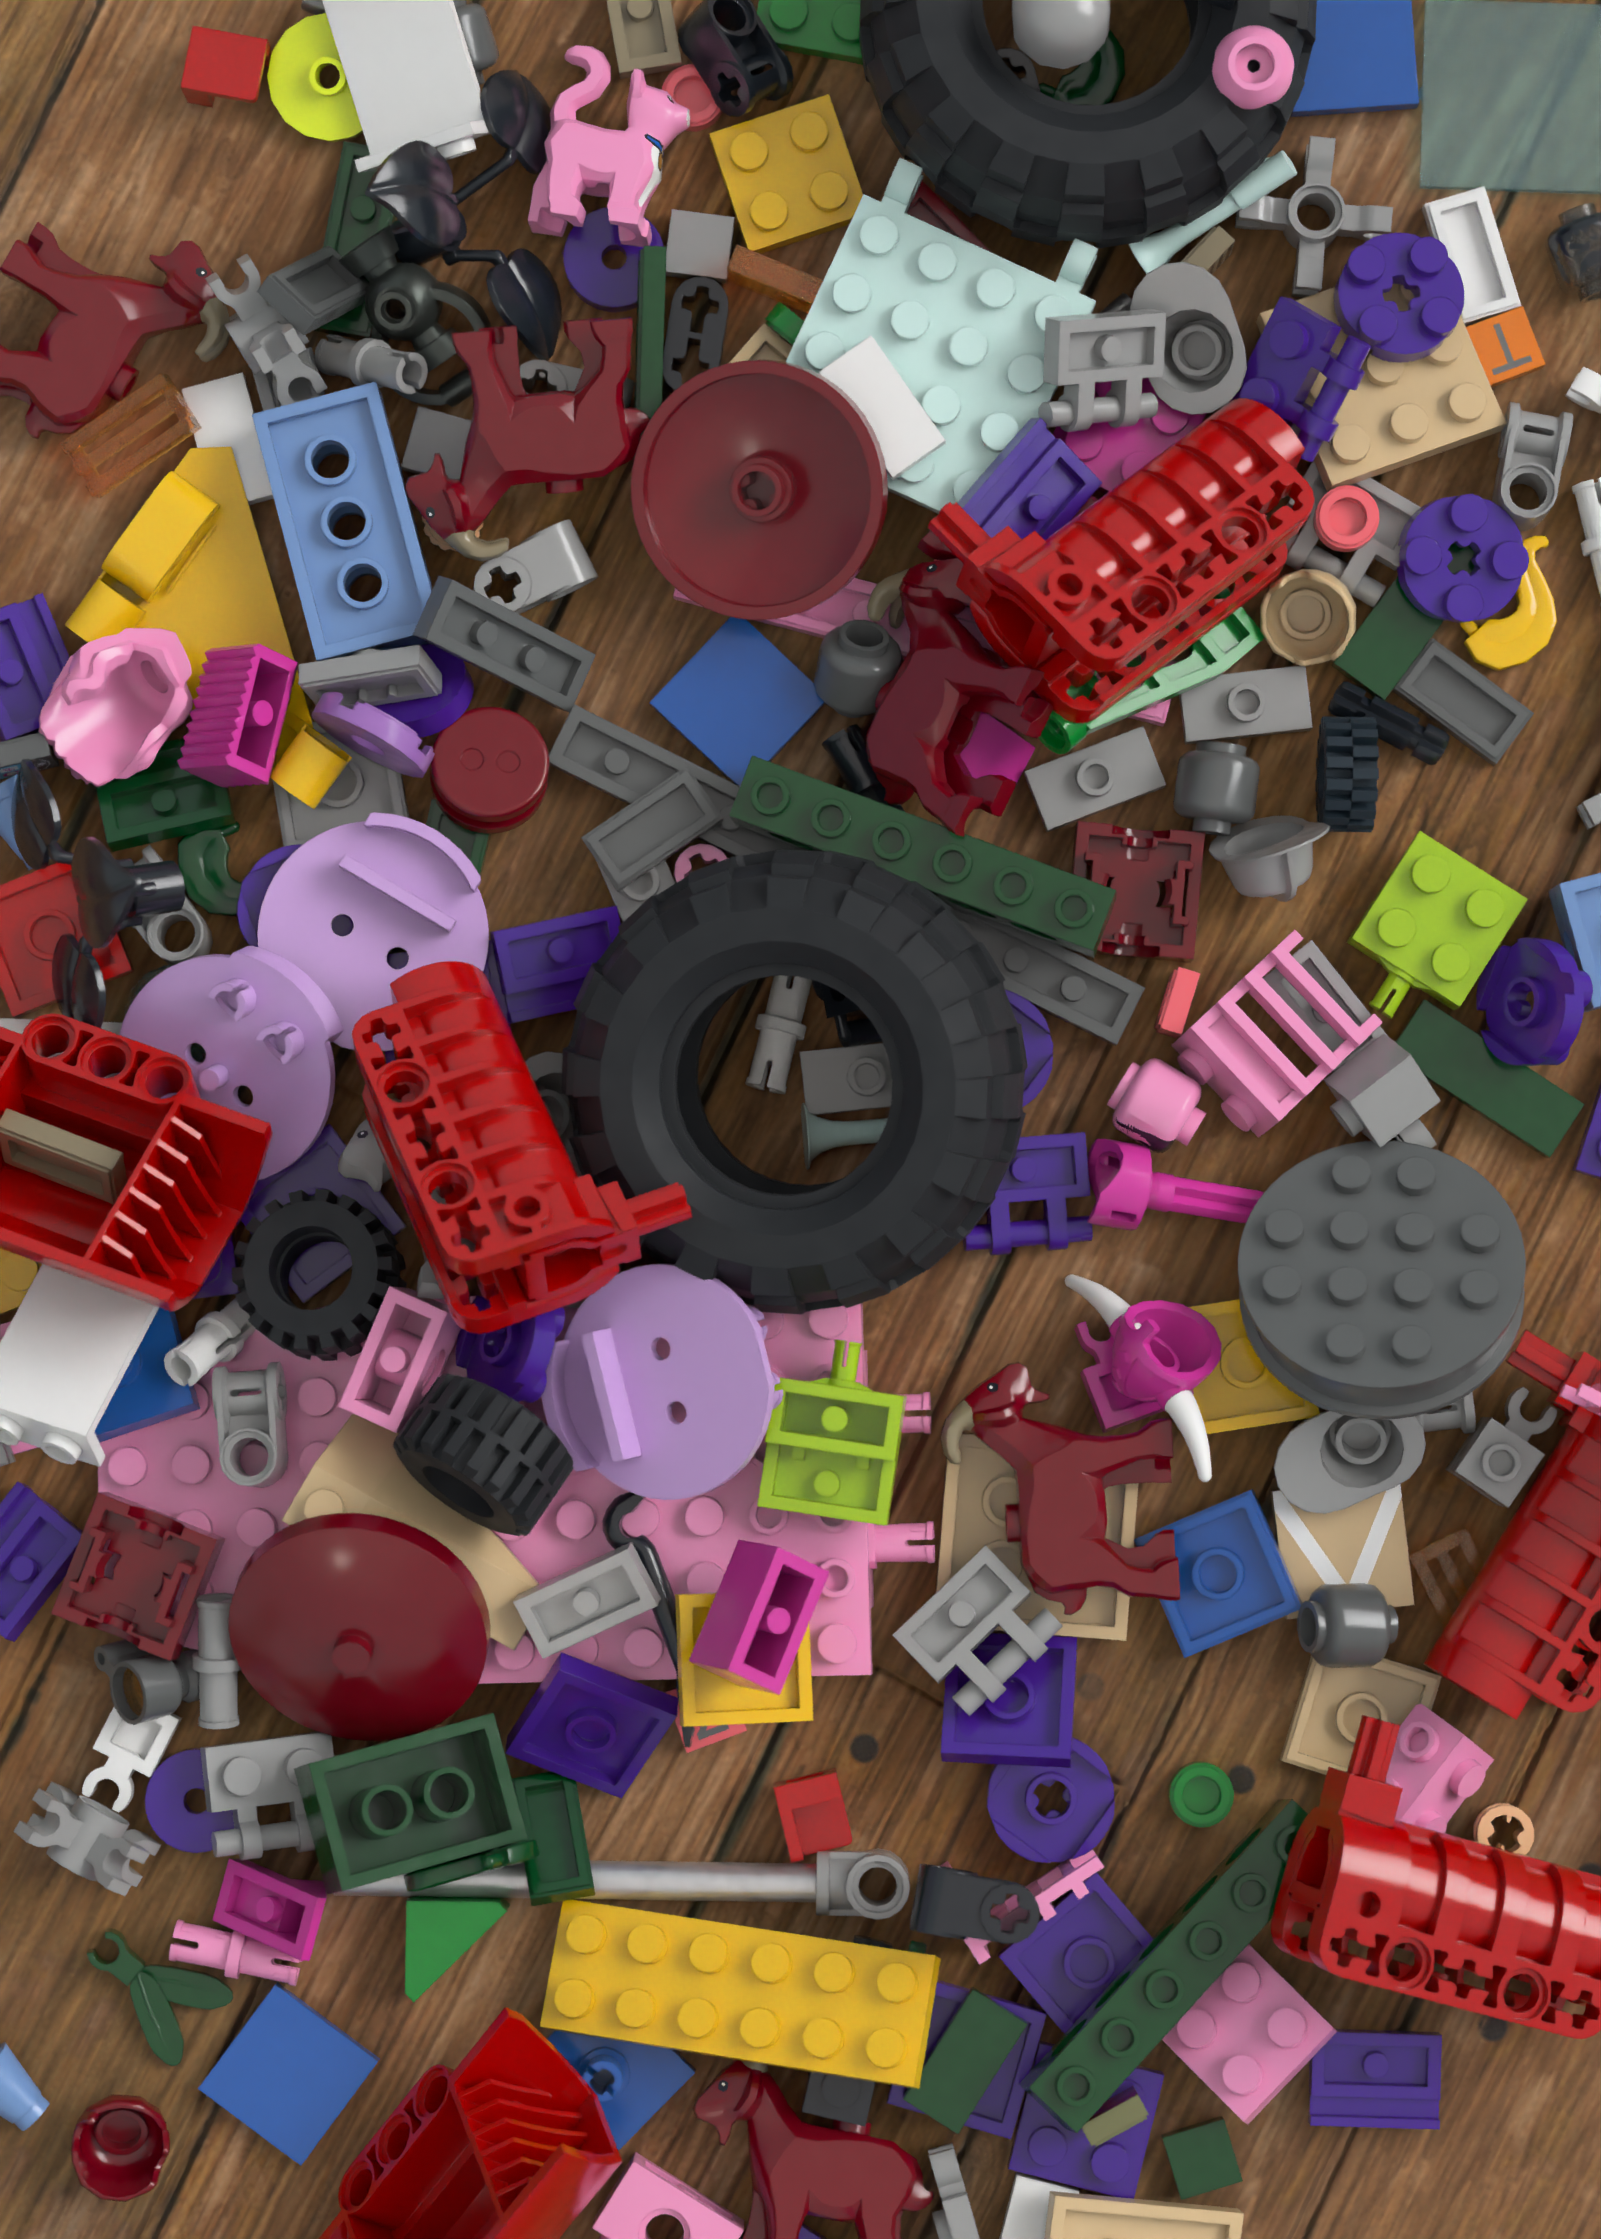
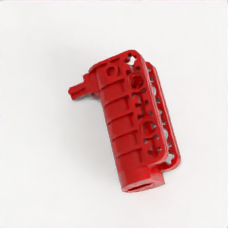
M1238 398L1223 406L1045 540L1035 530L1024 539H1021L1009 526L991 538L957 502L954 504L949 502L942 507L939 515L929 522L928 528L963 563L956 586L972 599L969 604L972 615L991 647L1010 667L1027 666L1045 672L1039 686L1034 691L1044 701L1049 702L1053 706V711L1065 720L1074 723H1088L1098 718L1274 582L1287 559L1286 541L1297 534L1307 521L1313 509L1315 498L1311 486L1295 470L1305 451L1295 432L1277 413L1264 404L1247 398ZM1288 495L1295 501L1292 508L1287 505L1281 507L1271 515L1267 522L1266 514L1278 506L1282 498ZM1225 588H1229L1230 596L1224 599L1214 598ZM1140 654L1142 660L1140 665L1124 667ZM1095 671L1101 677L1094 685L1089 698L1081 695L1073 699L1067 694L1070 685L1076 688L1083 686L1092 679Z
M445 961L414 969L390 983L392 1005L371 1011L363 1015L355 1023L352 1038L356 1061L366 1082L362 1093L366 1119L452 1318L465 1331L476 1334L493 1332L578 1302L609 1283L620 1271V1263H628L641 1258L639 1236L692 1218L685 1190L678 1182L625 1200L617 1181L596 1188L590 1173L581 1177L577 1176L486 975L478 967L465 962ZM384 1033L388 1040H392L396 1060L385 1063V1057L380 1045L377 1042H373V1036L376 1034ZM394 1093L398 1100H402V1103L389 1099L387 1094ZM417 1138L430 1143L431 1148L427 1153L421 1142H417ZM434 1189H436L441 1198H445V1204L438 1203L432 1199L431 1193ZM461 1238L468 1239L474 1243L475 1249L473 1252H470L466 1245H462ZM474 1277L477 1278V1285L482 1296L486 1300H490V1308L479 1311L475 1304H470L469 1289L466 1281Z
M1526 1329L1519 1340H1516L1510 1350L1511 1353L1505 1362L1552 1390L1546 1401L1564 1411L1557 1424L1566 1430L1423 1662L1425 1666L1498 1712L1517 1720L1531 1695L1571 1713L1584 1712L1592 1708L1601 1699V1638L1594 1641L1589 1632L1591 1617L1601 1610V1416L1559 1396L1564 1384L1577 1390L1580 1384H1585L1591 1388L1593 1384H1601V1362L1585 1351L1576 1352L1572 1358ZM1573 1646L1593 1652L1587 1665L1582 1660L1583 1655L1571 1651ZM1562 1669L1567 1670L1569 1677L1574 1679L1573 1686L1569 1690L1564 1689V1685L1557 1680L1558 1673ZM1589 1688L1588 1693L1585 1696H1582L1584 1693H1586V1691Z

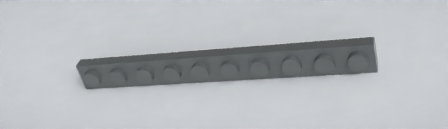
M575 704L573 705L549 753L550 766L628 805L688 766L723 817L721 823L697 839L713 845L733 857L786 848L787 850H803L738 826L733 822L729 814L740 786ZM948 904L952 907L951 913L978 942L984 943L1005 978V981H1003L1005 990L1024 997L1035 1007L1113 1046L1118 1044L1145 987L1056 943Z

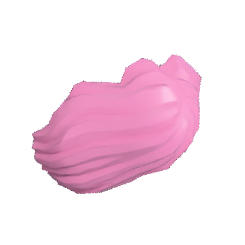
M126 628L117 635L105 636L88 642L74 655L70 656L60 675L53 683L50 695L40 711L39 733L43 734L48 744L53 746L56 757L64 759V766L71 770L73 777L82 779L86 785L92 783L96 787L104 785L115 778L128 779L137 772L147 769L153 763L159 749L170 734L185 722L193 705V698L187 686V680L191 676L192 670L190 661L176 632L162 628Z

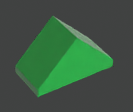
M409 1897L406 1901L405 1994L415 2002L507 1912L510 1904L504 1898Z

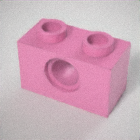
M389 1286L338 1407L395 1433H400L436 1379L441 1376L461 1328L452 1318L448 1306L435 1299L418 1298L417 1291L410 1288Z
M635 2152L596 2214L592 2226L594 2230L601 2233L599 2239H651L647 2232L649 2221L655 2216L668 2214L677 2218L683 2226L684 2233L680 2239H739L744 2231V2220Z

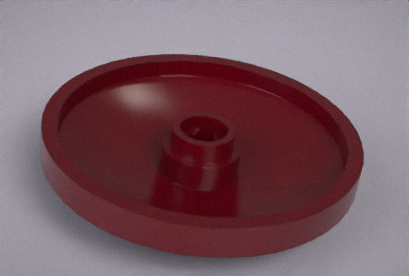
M746 360L728 363L700 373L682 384L659 406L648 422L637 447L632 468L631 502L634 520L642 543L654 565L679 592L690 600L711 611L740 619L770 620L788 617L809 610L835 596L855 578L870 558L881 534L887 510L888 481L885 460L875 432L864 413L842 389L827 378L812 370L783 361Z
M336 1513L321 1515L294 1523L275 1533L259 1546L246 1562L240 1573L229 1611V1635L235 1658L241 1671L259 1695L279 1712L303 1726L327 1735L352 1740L382 1741L407 1737L428 1730L449 1718L464 1705L479 1683L490 1643L491 1625L487 1604L479 1584L464 1563L450 1549L425 1532L390 1518L370 1514Z

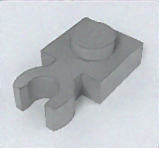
M953 2143L928 2149L944 2208L932 2212L939 2239H980Z

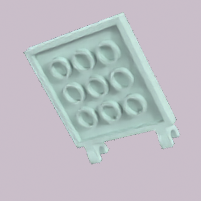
M899 158L882 201L880 202L863 194L786 362L799 365L819 374V371L872 335L945 439L943 446L896 479L892 480L887 473L888 491L939 514L941 508L949 502L954 504L964 496L1030 419L1039 418L1038 411L1040 405L1043 402H1051L1058 386L1043 382L1045 318L1092 314L1096 300L1080 292L1095 263L1098 248L1075 238L1062 265L1056 282L906 214L923 180V175H921L923 168Z

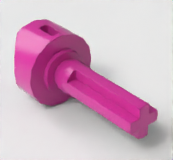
M1096 1139L1087 1156L1089 1181L1096 1197V1203L1087 1222L1093 1225L1133 1231L1137 1229L1147 1208L1162 1212L1172 1211L1246 1224L1251 1211L1259 1198L1264 1194V1192L1180 1178L1175 1177L1173 1174L1161 1172L1153 1173L1150 1149L1145 1145L1110 1139Z

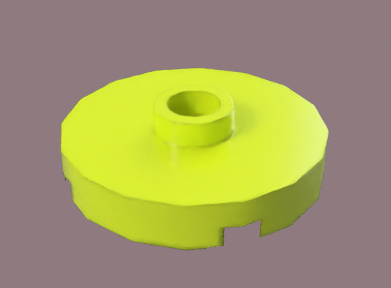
M323 13L303 18L284 32L272 50L267 73L271 100L284 121L307 137L329 142L354 138L363 133L327 15ZM328 65H335L339 70V81L334 87L326 89L320 83V72Z

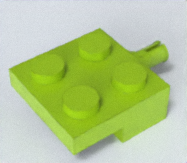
M1419 831L1346 942L1380 963L1386 972L1389 973L1373 1000L1369 1002V1005L1376 1011L1380 1010L1390 992L1393 991V995L1381 1012L1382 1015L1392 1019L1393 1014L1410 987L1424 991L1452 1010L1459 1008L1528 899Z
M834 1339L835 1346L830 1378L809 1382L779 1377L781 1383L775 1384L774 1391L783 1390L784 1395L778 1407L772 1410L766 1431L765 1442L767 1444L757 1506L887 1526L907 1396L876 1392L856 1382L862 1343L849 1342L847 1362L844 1367L847 1341Z

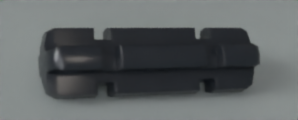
M1348 681L1342 682L1337 687L1328 706V711L1336 717H1374L1377 723L1378 738L1402 751L1405 747L1413 750L1411 756L1429 765H1435L1441 759L1449 743L1450 736L1447 732L1429 723L1426 727L1418 724L1420 718L1377 696H1374L1372 700L1364 696L1366 693L1364 689Z

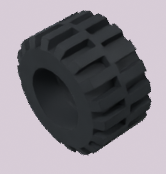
M316 1189L315 1196H309L303 1190L289 1193V1203L282 1205L275 1199L264 1206L269 1216L262 1222L258 1221L255 1217L249 1221L245 1227L252 1233L248 1243L238 1240L234 1254L242 1260L241 1267L232 1268V1282L241 1289V1293L235 1295L240 1308L249 1314L250 1318L248 1321L259 1332L284 1350L287 1349L296 1356L309 1360L312 1355L317 1356L323 1361L337 1360V1353L345 1352L352 1357L361 1353L363 1348L360 1343L367 1339L389 1286L406 1288L407 1283L400 1277V1271L406 1269L404 1256L396 1249L395 1245L398 1242L391 1231L356 1200L344 1194L342 1197H337L330 1190ZM332 1241L345 1245L352 1259V1274L343 1294L333 1303L323 1308L304 1310L295 1306L289 1295L288 1278L291 1267L297 1257L307 1248L321 1242Z
M442 1374L441 1377L436 1379L393 1442L396 1454L407 1471L433 1496L457 1513L483 1527L515 1536L530 1534L574 1468L572 1466L574 1464L572 1457L561 1440L535 1414L499 1390L477 1380L458 1375Z

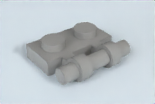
M1154 309L1046 317L1043 382L1056 386L1064 385V394L1059 397L1058 401L1043 402L1040 405L1038 416L1047 424L1045 427L1060 426L1065 432L1084 431L1090 428L1092 423L1108 422L1113 428L1134 426L1139 419L1156 416L1158 411L1157 398L1153 393H1142V378L1163 377L1166 313ZM1112 381L1111 390L1107 392L1105 397L1094 398L1096 382Z
M1313 461L1303 477L1313 490L1315 498L1313 509L1300 534H1295L1286 541L1288 554L1285 564L1297 571L1303 566L1306 569H1317L1330 573L1347 586L1351 596L1374 608L1386 586L1366 575L1365 572L1373 559L1394 571L1400 565L1399 552L1401 545L1398 546L1401 532L1408 520L1421 507L1372 478L1352 484L1351 486L1359 487L1368 492L1375 500L1379 510V525L1371 540L1365 546L1356 550L1347 564L1315 545L1319 538L1313 524L1314 512L1322 497L1327 493V490ZM1291 498L1287 506L1292 508L1295 501Z
M985 1545L893 1634V1637L938 1684L957 1666L970 1680L952 1699L970 1716L987 1699L993 1703L1007 1690L1003 1684L1029 1658L1036 1662L1048 1650L1045 1643L1062 1627V1624L1046 1608L1027 1625L1019 1618L1014 1611L1031 1595V1592ZM1000 1626L1012 1640L984 1665L972 1651Z
M310 1732L200 1747L207 1812L233 1810L234 1829L212 1832V1849L216 1858L239 1854L241 1860L256 1859L262 1857L263 1851L296 1847L298 1853L315 1850L294 1768L334 1757L331 1735L321 1732ZM289 1802L291 1821L259 1825L257 1806Z

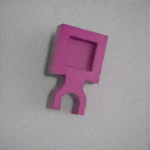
M1085 1321L1077 1324L1074 1330L1079 1343L1085 1352L1094 1357L1096 1365L1083 1369L1080 1375L1102 1432L1105 1433L1162 1412L1163 1409L1158 1402L1130 1399L1115 1389L1111 1381L1113 1380L1111 1372L1113 1361L1112 1348L1115 1339L1110 1335V1338L1106 1341H1096L1090 1336Z

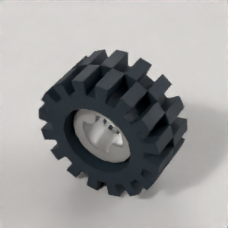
M1323 716L1321 718L1319 738L1317 740L1318 758H1316L1317 822L1330 826L1328 832H1372L1374 828L1376 801L1378 800L1377 780H1379V768H1377L1379 747H1377L1378 729H1376L1377 723L1374 717Z

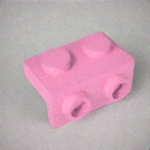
M1417 1704L1400 1725L1385 1782L1403 1788L1395 1820L1445 1833L1448 1821L1463 1801L1472 1796L1482 1785L1486 1770L1494 1759L1423 1704Z

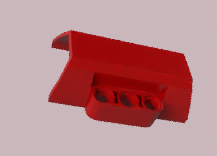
M54 1013L41 1015L33 1019L24 1028L22 1034L0 1027V1119L8 1108L123 1152L127 1175L126 1185L116 1202L111 1204L4 1163L0 1147V1248L171 1312L179 1310L198 1294L247 1209L273 1132L270 1123L201 1099L191 1068L185 1060L177 1055L68 1016ZM61 1052H63L62 1054H60V1055H58V1056H56V1057L48 1058V1057H50V1056H52V1055H54V1054H56V1053H61ZM120 1072L119 1074L115 1075L114 1077L105 1078L106 1076H108V1075H110V1074ZM177 1093L170 1098L161 1099V1097L167 1094Z
M505 2007L455 2070L437 2064L430 2067L417 2081L348 2167L339 2186L338 2201L341 2211L318 2239H559L622 2163L598 2096L552 2043L521 2013Z

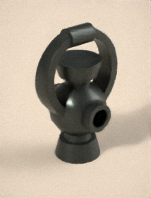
M388 225L348 252L338 262L357 279L364 276L370 281L365 294V311L373 326L371 338L383 340L388 345V338L402 341L411 340L415 353L420 354L425 359L428 372H430L456 354L451 333L457 331L453 327L445 330L438 323L443 302L461 311L473 326L474 331H479V328L491 327V324L480 304L466 291L452 284L437 281L426 268L417 264L397 263L394 254L399 251L392 229ZM468 368L440 385L439 390L423 387L416 389L414 387L416 393L406 394L393 389L402 397L424 405L448 404L451 407H455L472 395Z

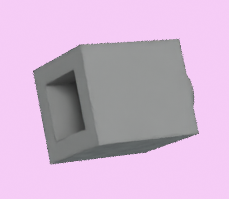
M1382 1034L1324 1079L1337 1100L1330 1106V1109L1342 1127L1352 1137L1362 1132L1380 1148L1392 1138L1395 1141L1422 1145L1429 1148L1437 1145L1430 1132L1418 1118L1441 1100L1412 1055L1386 1034Z
M1524 1387L1515 1389L1508 1396L1504 1409L1506 1416L1504 1423L1500 1424L1490 1417H1481L1476 1424L1475 1432L1469 1434L1445 1469L1496 1505L1507 1508L1512 1504L1545 1455L1527 1441L1532 1434H1539L1550 1428L1557 1414L1556 1409L1546 1406L1537 1420L1533 1422L1525 1420L1521 1415L1520 1406L1523 1400L1526 1399L1529 1391Z

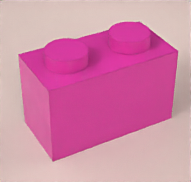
M738 1540L689 1662L739 1686L780 1695L830 1572L778 1546Z

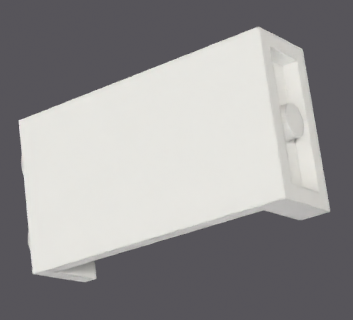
M322 0L370 155L354 160L358 173L377 171L382 162L393 151L412 141L429 143L442 154L445 160L463 156L477 150L474 139L488 135L490 132L482 115L481 89L453 0Z
M42 1264L0 1341V1442L7 1445H17L21 1441L40 1447L48 1456L62 1463L75 1464L77 1460L100 1467L106 1456L94 1431L159 1307Z

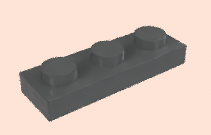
M438 576L413 632L414 636L557 709L570 712L575 704L596 654L466 586L442 576Z

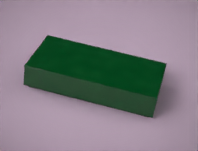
M554 1772L511 1778L528 1838L521 1841L536 1840L540 1852L538 1857L524 1862L531 1906L594 1896L595 1889L576 1781Z
M971 1987L925 2060L920 2089L908 2087L903 2095V2100L956 2134H959L1026 2028L1027 2021L974 1987Z

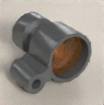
M125 1639L98 1646L94 1650L95 1664L99 1670L104 1671L110 1678V1694L114 1707L126 1723L136 1725L162 1718L174 1713L181 1701L191 1703L200 1700L199 1672L192 1669V1655L198 1651L196 1649L181 1652L179 1659L172 1661L138 1649L135 1644Z

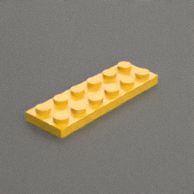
M578 1900L562 1901L540 2027L573 2034L920 2089L941 1958L936 1955Z

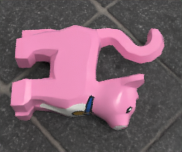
M576 45L567 49L564 55L565 61L584 68L587 72L586 78L560 93L550 111L551 130L544 143L546 163L533 185L528 223L533 233L563 237L568 222L577 227H583L586 211L580 202L581 194L609 197L607 204L610 224L618 225L621 244L638 247L650 246L652 232L649 222L643 216L652 195L661 181L664 150L678 134L689 128L690 111L688 108L676 103L667 91L648 86L645 81L644 72L641 69H634L631 74L627 99L628 128L625 131L605 129L576 120L575 113L577 109L598 99L611 81V65L605 54L591 46Z

